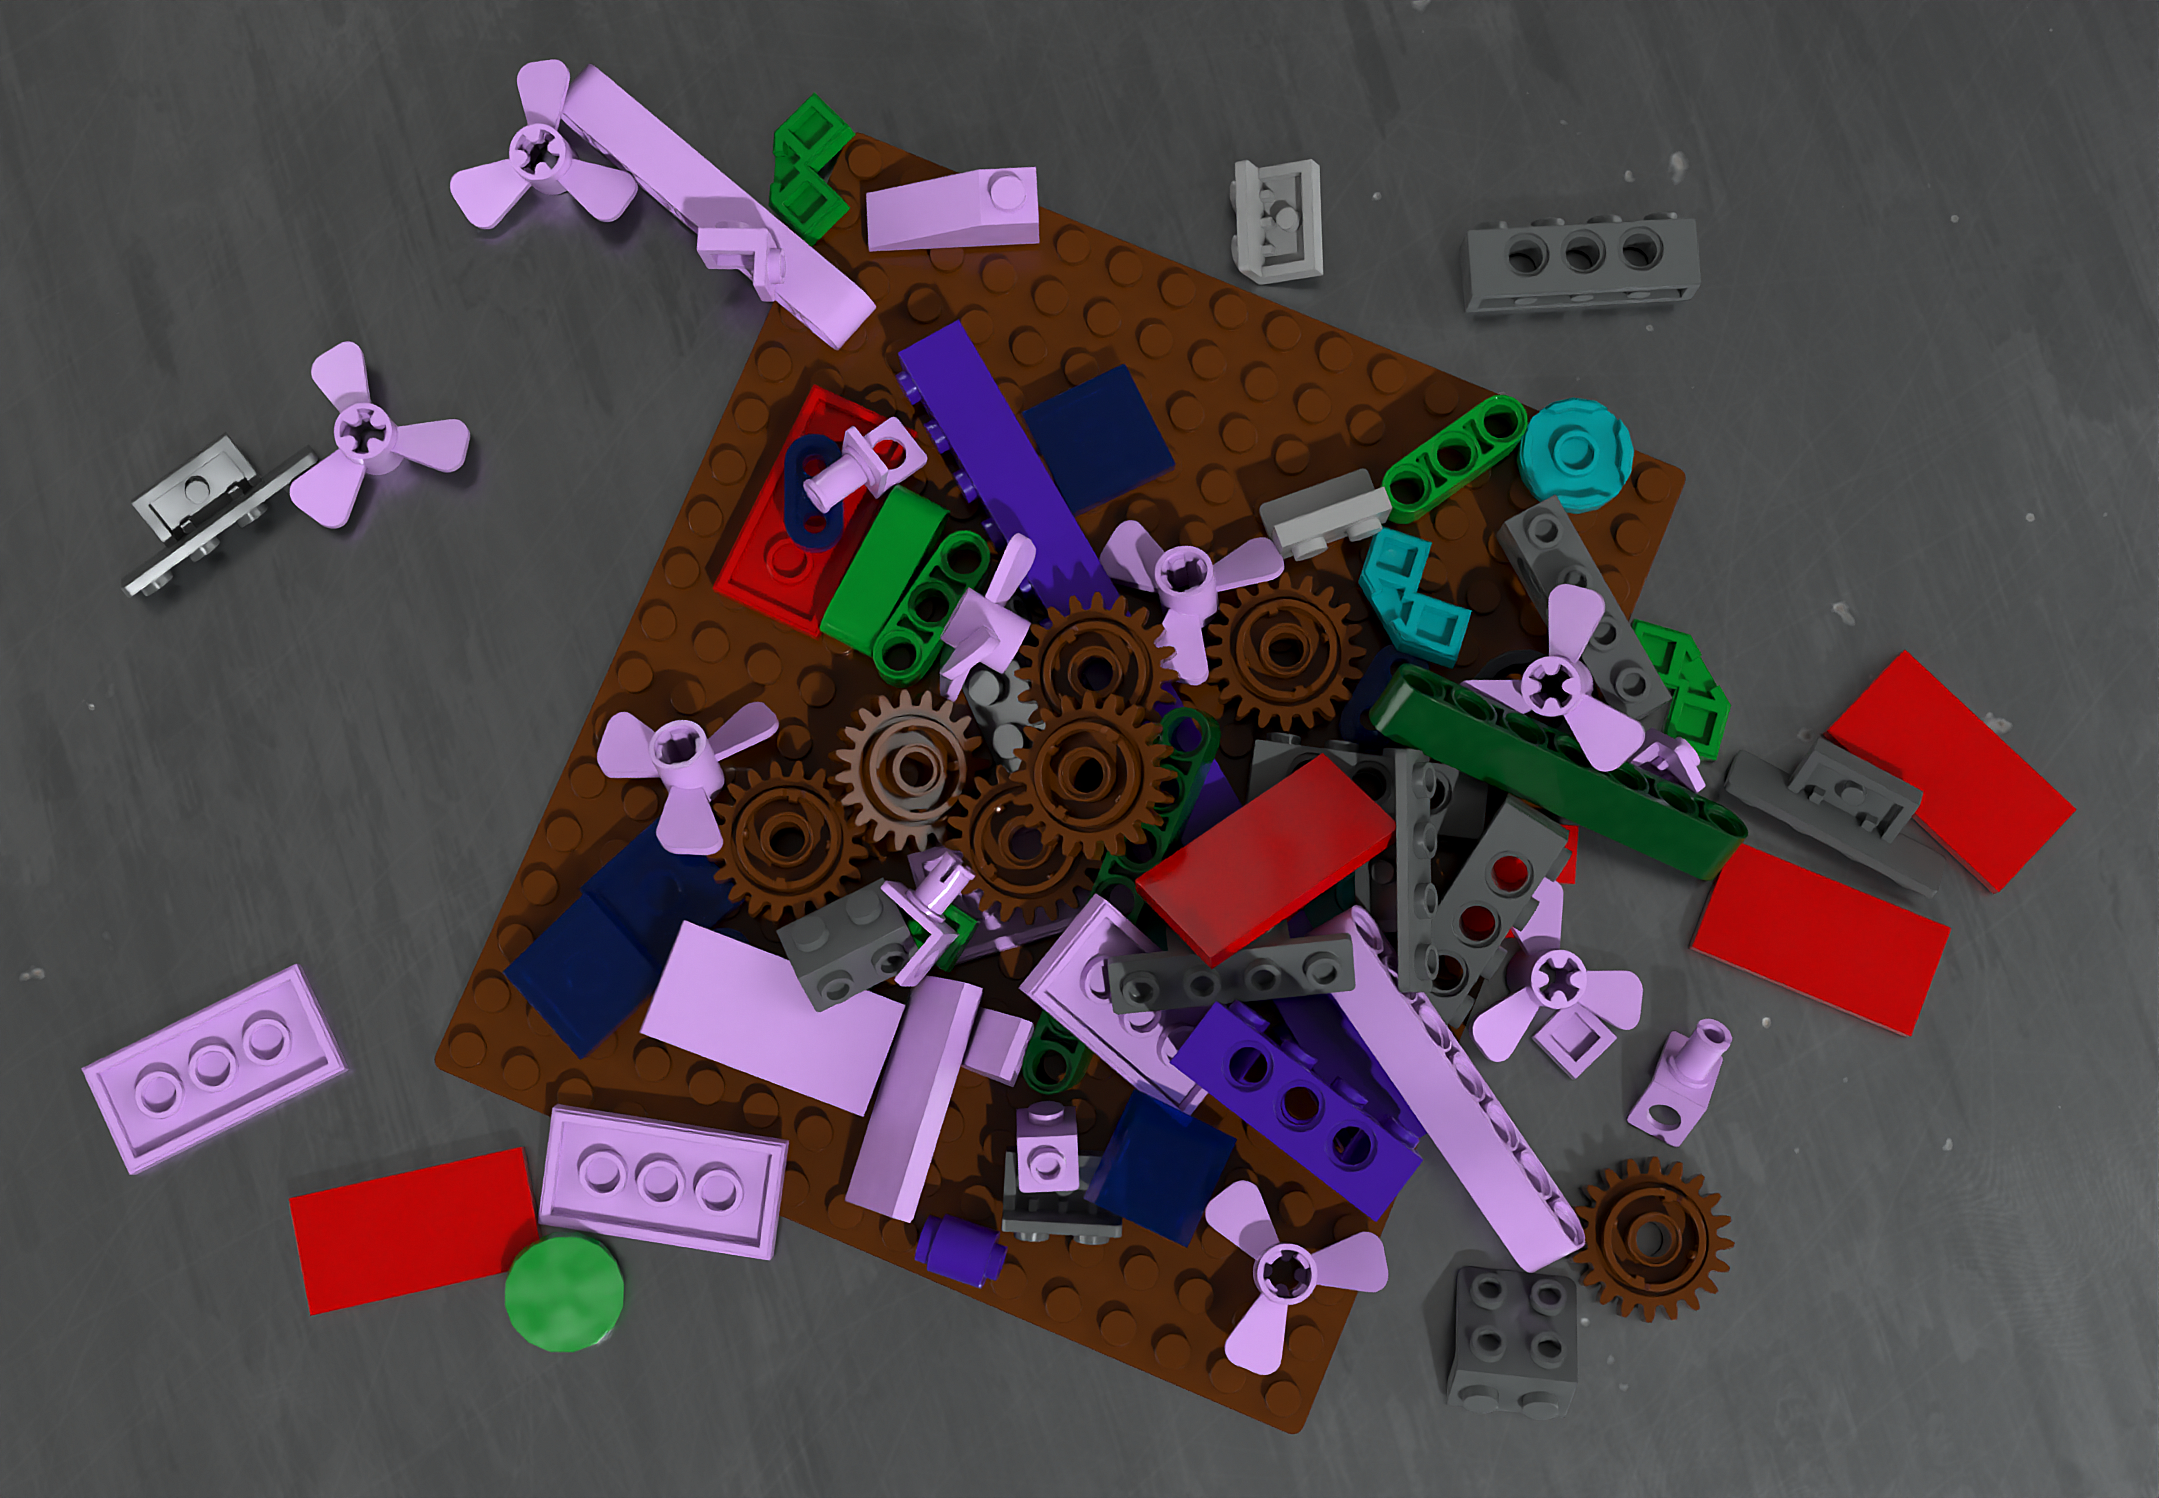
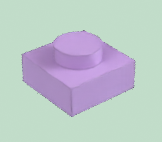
M1577 1003L1571 1007L1559 1009L1531 1037L1572 1080L1576 1079L1617 1039L1592 1012Z

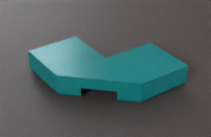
M1382 526L1383 529L1372 537L1358 583L1397 651L1453 669L1472 610L1417 593L1432 542Z

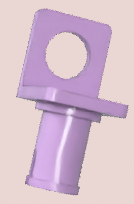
M895 417L889 418L864 437L854 426H851L845 431L841 453L843 457L813 478L807 479L803 482V487L812 503L825 514L831 507L862 485H865L872 495L878 499L922 468L927 462V455ZM883 440L896 441L903 447L906 459L900 467L888 470L873 450L874 446Z
M948 850L915 891L908 889L900 882L885 881L880 887L931 934L895 977L894 980L900 986H916L959 936L944 921L946 918L942 913L967 883L974 879L976 873L967 865L963 867L964 861Z
M1714 1019L1700 1020L1690 1038L1676 1031H1672L1669 1034L1653 1079L1629 1112L1628 1123L1673 1147H1679L1707 1110L1723 1061L1721 1055L1731 1045L1732 1036L1725 1025ZM1658 1104L1672 1107L1680 1115L1681 1121L1674 1125L1659 1123L1649 1114V1108Z

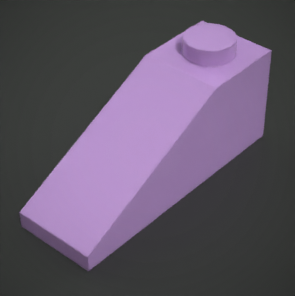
M1036 167L979 169L866 193L869 252L1039 243Z
M978 1007L960 1067L1014 1087L1023 1064L1024 1055L1034 1033L1033 1023L1019 1017Z

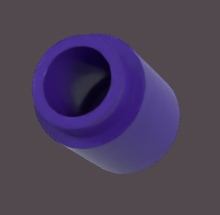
M945 1214L943 1219L929 1215L918 1241L915 1261L927 1264V1271L982 1289L987 1278L997 1281L1008 1247L998 1244L1000 1231L949 1214Z

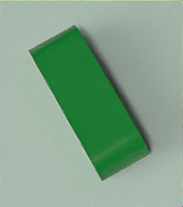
M1494 395L1481 402L1395 463L1385 473L1379 487H1385L1392 505V510L1387 520L1396 524H1409L1418 520L1508 456L1518 445L1528 425L1527 413L1523 405L1513 397ZM1490 416L1504 418L1511 427L1512 435L1506 438H1496L1490 435L1484 426V419ZM1443 449L1458 451L1464 457L1466 468L1460 471L1445 469L1437 459V452ZM1398 481L1411 483L1417 488L1420 500L1409 505L1399 503L1393 498L1390 486Z
M897 484L886 499L832 598L821 621L820 631L869 657H873V646L877 637L919 577L945 528L950 510Z
M957 531L950 534L940 544L877 637L873 646V660L880 677L887 684L896 688H908L917 684L924 677L944 647L945 642L940 640V636L967 588L969 587L980 593L988 582L991 575V555L986 541L979 534L971 531ZM961 550H971L976 552L982 561L974 572L959 574L949 567L951 557ZM938 597L949 605V610L942 620L926 622L917 615L919 604L927 598ZM897 645H907L916 651L914 664L903 671L892 670L885 664L887 652Z

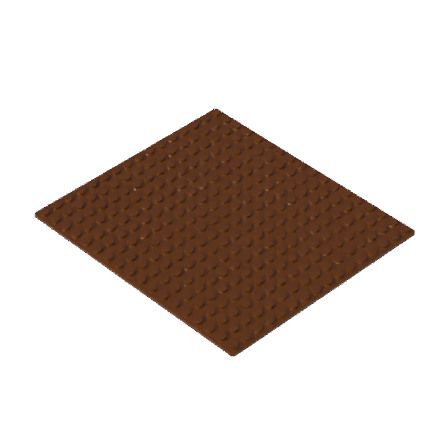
M856 132V135L842 148L827 182L851 209L812 248L862 289L874 302L876 309L839 350H835L774 300L436 1052L435 1065L446 1073L549 1117H552L553 1107L560 1104L789 1140L780 1216L1288 1434H1297L1305 1425L1358 1291L1316 1285L1313 1292L1305 1300L1297 1304L1288 1305L1281 1364L1273 1373L1260 1375L1233 1364L1225 1354V1341L1261 1292L1256 1287L1253 1278L1255 1259L1207 1223L1205 1218L1206 1206L1211 1199L1232 1183L1242 1180L1249 1181L1258 1187L1279 1242L1298 1245L1312 1254L1359 1232H1371L1380 1239L1396 1197L1378 1221L1375 1222L1209 1093L1184 1124L1180 1126L1094 1053L1086 1074L1080 1083L1070 1089L1049 1095L1038 1093L1028 1085L1024 1079L1022 1067L1014 1087L960 1067L911 1223L845 1201L900 1022L864 1117L639 1033L683 920L789 960L776 930L796 921L792 909H785L778 925L773 924L771 906L765 905L756 917H750L748 909L751 897L745 896L741 901L732 904L728 899V895L736 882L730 881L725 884H716L713 876L726 865L725 862H710L706 855L675 854L664 849L656 836V829L669 795L661 778H609L603 773L598 764L597 752L609 720L620 712L630 713L654 732L672 721H692L703 729L707 739H709L743 706L753 702L764 703L775 713L779 721L778 730L771 737L718 761L724 772L725 780L721 792L710 802V806L717 824L724 825L725 821L717 816L713 806L715 803L733 806L735 802L731 798L727 786L732 783L741 787L744 791L749 790L751 787L747 771L751 768L759 774L763 781L770 779L771 762L776 761L781 768L782 775L789 777L796 761H802L804 779L811 780L813 775L822 767L826 769L824 788L826 790L831 789L834 785L828 783L827 778L836 773L843 772V765L828 758L829 752L848 748L847 744L840 740L836 732L844 727L858 729L850 713L859 708H864L872 713L870 699L884 695L891 704L893 693L906 689L910 695L911 703L918 693L924 691L931 692L932 709L940 702L948 700L940 694L939 672L942 650L917 684L908 688H896L887 684L880 677L873 657H869L823 632L819 640H815L715 593L712 588L815 384L888 419L895 417L902 425L918 432L916 443L927 455V462L922 468L900 482L899 485L950 510L945 528L925 566L940 544L950 534L957 531L974 532L986 541L990 550L991 575L980 594L988 591L1006 548L997 553L992 547L980 522L988 519L977 499L968 504L952 476V473L959 469L949 450L942 454L938 453L923 425L931 420L920 401L914 405L909 403L895 377L896 374L902 371L898 352L958 319L1098 559L1115 529L1125 521L1134 520L1143 526L1164 552L1178 546H1193L1204 551L1211 559L1212 565H1214L1253 538L1263 537L1269 539L1259 514L1262 504L1359 469H1366L1376 490L1380 487L1385 473L1395 463L1484 400L1500 394L1039 205V243L869 252L866 193L960 173L863 133ZM1522 404L1527 413V422L1529 424L1532 417L1539 413V410ZM1490 416L1484 419V426L1490 435L1496 438H1506L1512 435L1511 427L1504 418ZM1518 445L1508 456L1418 520L1409 524H1396L1387 520L1386 523L1381 524L1384 527L1432 542L1417 593L1472 610L1453 669L1396 650L1358 583L1373 535L1353 542L1347 536L1327 543L1328 549L1305 560L1295 561L1294 556L1283 559V572L1288 573L1293 589H1299L1302 581L1309 575L1312 576L1313 580L1312 595L1318 596L1324 589L1331 586L1334 588V593L1329 603L1331 608L1334 609L1346 603L1352 606L1342 623L1345 626L1351 624L1362 625L1363 630L1361 634L1349 641V644L1366 649L1364 659L1349 662L1350 666L1357 668L1363 673L1360 683L1342 682L1353 696L1351 701L1347 705L1330 699L1336 714L1333 720L1329 722L1317 711H1314V727L1312 731L1306 732L1298 718H1292L1288 734L1300 736L1302 738V746L1324 748L1325 741L1327 740L1347 741L1359 744V753L1382 756L1384 748L1408 749V747L1384 736L1375 728L1368 716L1370 709L1398 668L1404 663L1420 666L1460 684L1466 680H1473L1489 660L1507 651L1531 649L1549 655V630L1495 537L1505 521L1540 503L1533 497L1521 480L1516 461ZM1443 449L1437 452V459L1445 469L1460 471L1466 468L1464 457L1458 451ZM1634 450L1631 474L1615 498L1597 510L1580 514L1567 513L1628 622L1686 481L1685 473L1680 468L1637 450ZM1398 481L1390 486L1393 498L1399 503L1409 505L1420 500L1417 488L1411 483ZM961 550L951 557L949 567L959 574H969L979 567L982 560L976 552ZM1280 576L1268 581L1271 589H1277ZM1113 583L1118 594L1127 599L1128 611L1131 616L1143 606L1150 612L1148 621L1143 628L1144 630L1162 624L1165 617L1162 613L1159 594ZM1256 584L1242 586L1252 596L1257 595ZM1185 585L1178 588L1177 590L1179 592H1185V590L1190 589L1189 585ZM1236 588L1218 592L1219 605L1225 603L1234 608H1239L1234 595ZM1016 589V591H1015L1016 594H1017L1019 597H1021V595L1019 594L1018 590ZM930 597L919 604L917 615L926 622H937L947 615L949 605L943 599ZM1035 598L1025 603L1031 613V624L1038 625V621L1044 619L1045 616ZM1218 612L1209 623L1227 625ZM1209 624L1201 628L1205 649L1221 645L1219 641L1207 635ZM1277 641L1269 647V655L1272 661L1279 666L1291 667L1300 661L1299 650L1291 642ZM907 645L894 646L887 652L885 664L895 671L906 670L914 664L916 651ZM1207 660L1209 672L1221 666L1219 662ZM1524 673L1510 674L1500 680H1522ZM1208 680L1200 685H1187L1179 682L1171 683L1184 707L1206 711L1219 724L1221 739L1214 758L1241 805L1245 806L1253 744L1255 739L1266 741L1267 733H1281L1278 720L1271 718L1262 732L1257 731L1258 714L1254 711H1251L1241 721H1237L1235 717L1241 702L1238 699H1233L1225 704L1218 702L1221 692L1228 686L1226 682L1208 683ZM1541 681V692H1547L1550 698L1554 697L1549 687ZM961 688L956 701L953 702L949 719L953 721L969 715L971 721L964 730L963 735L965 738L983 736ZM1533 710L1525 714L1548 726L1552 725L1554 716H1543ZM1191 718L1202 736L1203 733L1200 724L1198 723V721ZM1572 732L1570 736L1576 738L1574 733ZM984 739V742L972 751V755L974 758L990 760V766L975 771V778L980 776L989 781L992 786H995L998 783L996 776L997 766ZM904 757L900 763V775L907 785L913 787L918 780V767L912 759ZM1429 757V762L1440 764L1439 761ZM1362 773L1352 778V781L1373 801L1381 798L1382 787L1376 777ZM1490 784L1488 786L1484 829L1508 794V792ZM1437 789L1434 796L1430 798V810L1437 808L1439 805L1440 796ZM980 792L971 794V797L976 800L981 796ZM1515 796L1519 800L1523 801L1527 805L1531 806L1535 810L1550 818L1552 812ZM960 814L963 818L967 817V815ZM784 829L775 834L771 841V848L780 856L790 857L801 851L805 840L798 831ZM946 829L948 841L962 837V833L955 835ZM1145 829L1152 856H1154L1157 850L1156 838L1149 830ZM886 834L880 841L871 844L865 842V836L853 840L854 844L867 848L869 855L868 859L850 861L849 864L860 871L862 879L860 882H851L846 879L840 881L847 895L881 878H884L885 881L900 882L908 889L915 891L917 888L907 856L913 853H911L907 845V839L901 851L897 852L887 851ZM927 838L926 850L934 848ZM1437 842L1435 856L1431 858V883L1434 884L1437 890L1438 900L1473 846ZM830 894L825 896L827 905L837 900ZM813 905L805 907L806 915L816 911ZM1062 934L957 964L951 972H946L934 964L926 975L965 982L983 988L979 1007L1030 1021L1033 1023L1035 1031L1043 1009L1021 991L1019 987ZM1397 937V938H1396L1395 940H1393L1390 944L1393 946V948L1395 949V951H1396L1397 954H1398V937ZM1448 955L1439 956L1437 974L1439 978L1452 980L1463 973V968L1457 959ZM894 976L874 985L872 990L867 991L906 1005L911 986H900L894 980L896 977ZM1479 976L1468 995L1477 999L1485 978ZM1256 1001L1243 1002L1270 1023L1264 1034L1280 1045L1272 1029L1280 1024V1021L1270 1004L1267 1003L1259 1007ZM1473 1006L1458 1029L1449 1024L1447 1025L1458 1043ZM1050 1049L1044 1056V1070L1053 1080L1061 1081L1066 1075V1060L1062 1054ZM1263 1054L1252 1065L1243 1077L1250 1082H1260L1267 1072V1061ZM1297 1086L1288 1090L1285 1097V1105L1292 1116L1298 1119H1308L1318 1112L1319 1109L1310 1097L1306 1087ZM1041 1101H1054L1063 1106H1076L1078 1150L1126 1152L1122 1237H1109V1242L1106 1244L1088 1245L1074 1241V1235L1050 1234L1048 1240L1030 1242L1016 1239L1014 1232H1004L1001 1230L1006 1147L1017 1146L1016 1109L1028 1108L1030 1105ZM1334 1137L1333 1142L1335 1144V1147L1340 1153H1342V1150ZM945 1214H949L1000 1231L998 1244L1007 1246L1008 1249L997 1281L987 1278L984 1286L980 1289L927 1271V1264L915 1261L918 1241L928 1216L933 1215L943 1219ZM1293 1256L1287 1262L1277 1258L1270 1265L1272 1267V1274L1265 1278H1269L1274 1287L1281 1283L1286 1285L1289 1292V1290L1298 1285L1299 1281L1294 1278L1293 1274L1296 1269L1301 1267Z

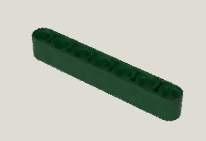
M1404 663L1398 668L1369 711L1368 716L1371 723L1389 739L1408 748L1423 751V754L1705 881H1712L1748 836V829L1744 822L1726 807L1627 761L1615 770L1599 771L1592 767L1576 738L1414 664Z
M1188 707L1171 710L1164 715L1159 723L1163 726V729L1153 741L1154 745L1173 746L1174 752L1160 761V767L1178 772L1176 780L1180 787L1179 797L1174 804L1164 807L1160 803H1155L1153 807L1164 821L1162 826L1141 823V828L1149 830L1156 838L1157 850L1155 855L1148 862H1142L1133 853L1132 842L1124 837L1125 855L1114 856L1107 851L1087 900L1088 903L1096 893L1110 903V894L1114 887L1119 884L1125 885L1133 893L1135 901L1133 910L1126 918L1142 933L1152 908L1136 892L1135 879L1176 852L1220 744L1221 732L1219 724L1212 715L1203 710ZM1193 718L1198 721L1202 728V740L1197 748L1186 752L1177 742V729L1183 721ZM1043 1009L1024 1055L1022 1064L1024 1079L1032 1089L1047 1095L1070 1089L1080 1083L1086 1074L1094 1052ZM1050 1049L1062 1054L1066 1060V1075L1061 1081L1053 1080L1044 1070V1056Z

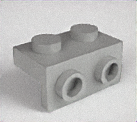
M1312 159L1262 168L1256 167L1248 160L1235 162V180L1230 184V200L1235 213H1237V235H1234L1232 238L1231 250L1234 263L1239 271L1259 285L1323 275L1320 165Z
M1359 469L1264 503L1260 506L1259 514L1269 539L1274 543L1283 559L1294 556L1295 561H1301L1328 549L1327 543L1347 536L1351 542L1358 541L1380 532L1383 529L1381 524L1386 523L1392 510V505L1385 487L1375 490L1366 469Z

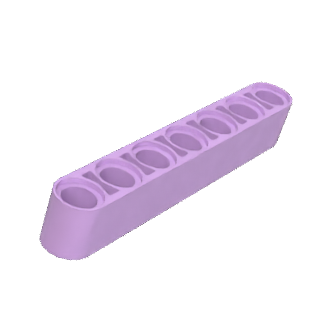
M588 64L569 84L561 119L621 171L631 174L642 189L697 235L698 228H715L716 223L721 221H738L748 224L751 228H767L776 246L779 249H784L786 260L785 280L783 284L775 285V301L830 347L839 350L876 309L874 302L853 281L598 68ZM739 269L753 281L754 269Z
M1355 905L1305 934L1304 937L1337 933H1349L1351 935L1355 989L1331 994L1521 1268L1533 1273L1582 1248L1585 1245V1235L1576 1213L1424 992H1399L1398 954L1372 916L1363 907Z

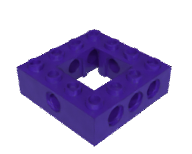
M1235 999L1229 1007L1224 1003L1216 1001L1169 1063L1377 1222L1422 1163V1157L1414 1149L1420 1140L1413 1132L1388 1113L1379 1122L1363 1110L1368 1102L1367 1097L1340 1076H1337L1333 1083L1329 1084L1312 1071L1319 1060L1293 1040L1286 1038L1280 1046L1264 1034V1031L1270 1023L1245 1003ZM1263 1054L1267 1061V1072L1260 1082H1250L1243 1077L1252 1065ZM1298 1086L1312 1090L1319 1102L1318 1112L1308 1119H1298L1292 1116L1285 1105V1097L1289 1089ZM1348 1126L1360 1128L1345 1150L1340 1153L1333 1142L1336 1133Z

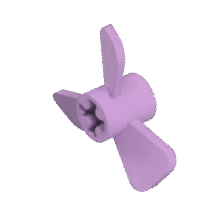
M552 59L531 62L524 65L519 71L517 86L528 125L520 129L513 137L509 147V159L459 171L451 179L450 190L454 199L467 219L480 229L494 228L531 186L539 192L548 195H557L568 191L591 215L602 222H611L618 219L638 191L637 182L631 174L618 169L581 161L576 150L558 133L570 81V72L560 60ZM547 146L548 151L552 155L559 156L556 165L552 169L545 162H539L536 165L535 171L531 170V164H535L537 157L541 154V148Z
M350 341L342 342L320 355L314 361L311 370L314 382L341 413L334 425V438L339 449L294 480L290 486V497L300 510L326 528L336 529L347 523L365 473L371 475L389 473L400 465L403 458L442 472H452L463 465L470 440V432L462 421L448 419L398 427L384 410L371 404L364 354L357 344ZM368 427L372 430H383V441L370 438L367 442L369 452L360 451L361 437L359 434Z
M1134 520L1125 521L1115 529L1099 558L1112 583L1159 594L1162 613L1165 617L1162 625L1167 632L1157 642L1156 647H1175L1177 655L1170 661L1163 663V668L1179 672L1181 675L1180 680L1176 682L1187 685H1200L1209 676L1201 628L1208 625L1217 615L1219 607L1218 592L1273 580L1280 576L1284 570L1283 557L1279 554L1274 543L1268 538H1253L1212 565L1209 556L1204 551L1193 546H1178L1164 552L1143 526ZM1185 585H1189L1190 589L1185 590V592H1179L1177 590L1178 588Z
M1016 533L1009 541L986 595L983 596L968 587L942 631L940 640L944 641L945 644L940 658V694L952 702L956 701L970 669L978 662L1003 674L1029 630L1031 622L1004 608L1030 570L1036 555V548L1031 539L1020 533Z
M1561 584L1555 587L1549 595L1548 657L1540 658L1530 664L1524 672L1522 680H1466L1459 685L1524 715L1531 710L1543 716L1564 715L1592 767L1603 772L1612 771L1619 768L1642 746L1645 740V730L1639 721L1591 696L1593 692L1592 675L1586 665L1579 660L1605 612L1603 597L1591 589L1571 584ZM1560 667L1570 677L1562 684V689L1570 694L1562 702V706L1557 698H1550L1547 692H1541V679H1547L1548 675L1557 674Z
M753 702L743 706L707 739L703 729L692 721H672L654 732L630 713L620 712L615 714L607 724L597 752V761L603 773L609 778H661L669 795L656 829V836L664 849L671 853L711 855L718 852L723 846L722 834L710 806V802L721 792L725 780L724 772L718 761L771 737L778 730L779 721L775 713L764 703Z
M1544 877L1532 895L1540 903L1525 928L1520 932L1511 927L1512 933L1522 948L1512 957L1507 968V984L1511 993L1477 1013L1469 1024L1471 1040L1488 1060L1501 1062L1510 1057L1540 1006L1552 1009H1565L1577 1003L1614 1027L1623 1030L1634 1028L1640 1020L1643 988L1641 981L1634 973L1626 970H1586L1582 961L1575 954L1566 950H1560L1563 889L1556 880L1551 882ZM1547 962L1551 969L1556 970L1555 983H1551L1545 991L1541 992L1539 988L1548 983L1549 977L1547 974L1539 971V968Z
M1242 1180L1232 1183L1211 1199L1206 1206L1205 1218L1207 1223L1255 1259L1253 1278L1261 1294L1228 1336L1224 1345L1227 1358L1237 1366L1260 1375H1268L1278 1369L1282 1359L1288 1305L1300 1303L1309 1297L1316 1285L1374 1293L1383 1289L1388 1281V1268L1383 1243L1378 1236L1371 1232H1359L1312 1254L1298 1245L1279 1242L1258 1187L1249 1181ZM1293 1256L1301 1267L1296 1269L1293 1274L1294 1278L1299 1281L1298 1285L1289 1290V1292L1284 1284L1280 1283L1274 1287L1270 1279L1265 1278L1272 1274V1267L1270 1265L1277 1258L1287 1262Z

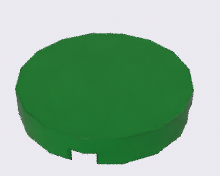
M554 1232L541 1237V1240L533 1242L528 1248L526 1246L516 1255L506 1275L505 1308L512 1326L528 1343L549 1352H575L596 1344L614 1327L623 1308L624 1278L616 1259L600 1241L579 1232Z

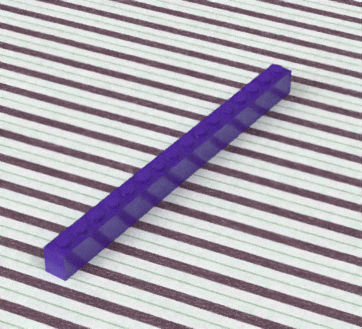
M959 319L898 352L902 371L895 375L896 380L909 403L914 405L920 401L931 420L923 425L938 453L942 454L949 450L959 469L953 472L952 476L967 503L969 504L976 499L980 503L988 519L980 522L994 550L997 553L1004 550L1016 533L1031 539L1036 548L1034 562L1017 590L1025 602L1035 598L1045 616L1044 619L1038 621V625L1047 630L1053 626L1047 611L1050 606L1057 609L1064 617L1070 615L1069 599L1073 595L1081 602L1084 610H1089L1094 593L1100 592L1105 600L1106 610H1111L1120 595ZM1127 611V617H1131L1129 611ZM1097 660L1091 662L1083 671L1082 681L1084 687L1092 691L1104 689L1112 680L1113 668L1107 661ZM1171 683L1164 684L1162 690L1169 692L1177 701L1175 705L1158 704L1155 710L1162 718L1171 710L1184 707ZM1191 718L1183 721L1177 729V742L1183 750L1189 752L1198 747L1202 736ZM1215 758L1177 850L1183 848L1243 807ZM1176 778L1161 782L1160 789L1168 792L1175 798L1173 803H1160L1164 807H1169L1179 797V783ZM1303 909L1287 923L1290 938L1304 937L1305 934L1314 929ZM1331 993L1256 1001L1259 1007L1269 1003L1280 1021V1024L1272 1028L1280 1045L1286 1038L1288 1040L1291 1039L1319 1060L1312 1071L1329 1084H1332L1336 1077L1340 1076L1367 1097L1368 1102L1363 1110L1379 1122L1388 1113L1413 1132L1418 1139L1427 1134L1425 1128ZM1306 1088L1310 1097L1319 1109V1102L1317 1096L1313 1093L1312 1090ZM1348 1126L1336 1133L1335 1139L1342 1152L1360 1128Z

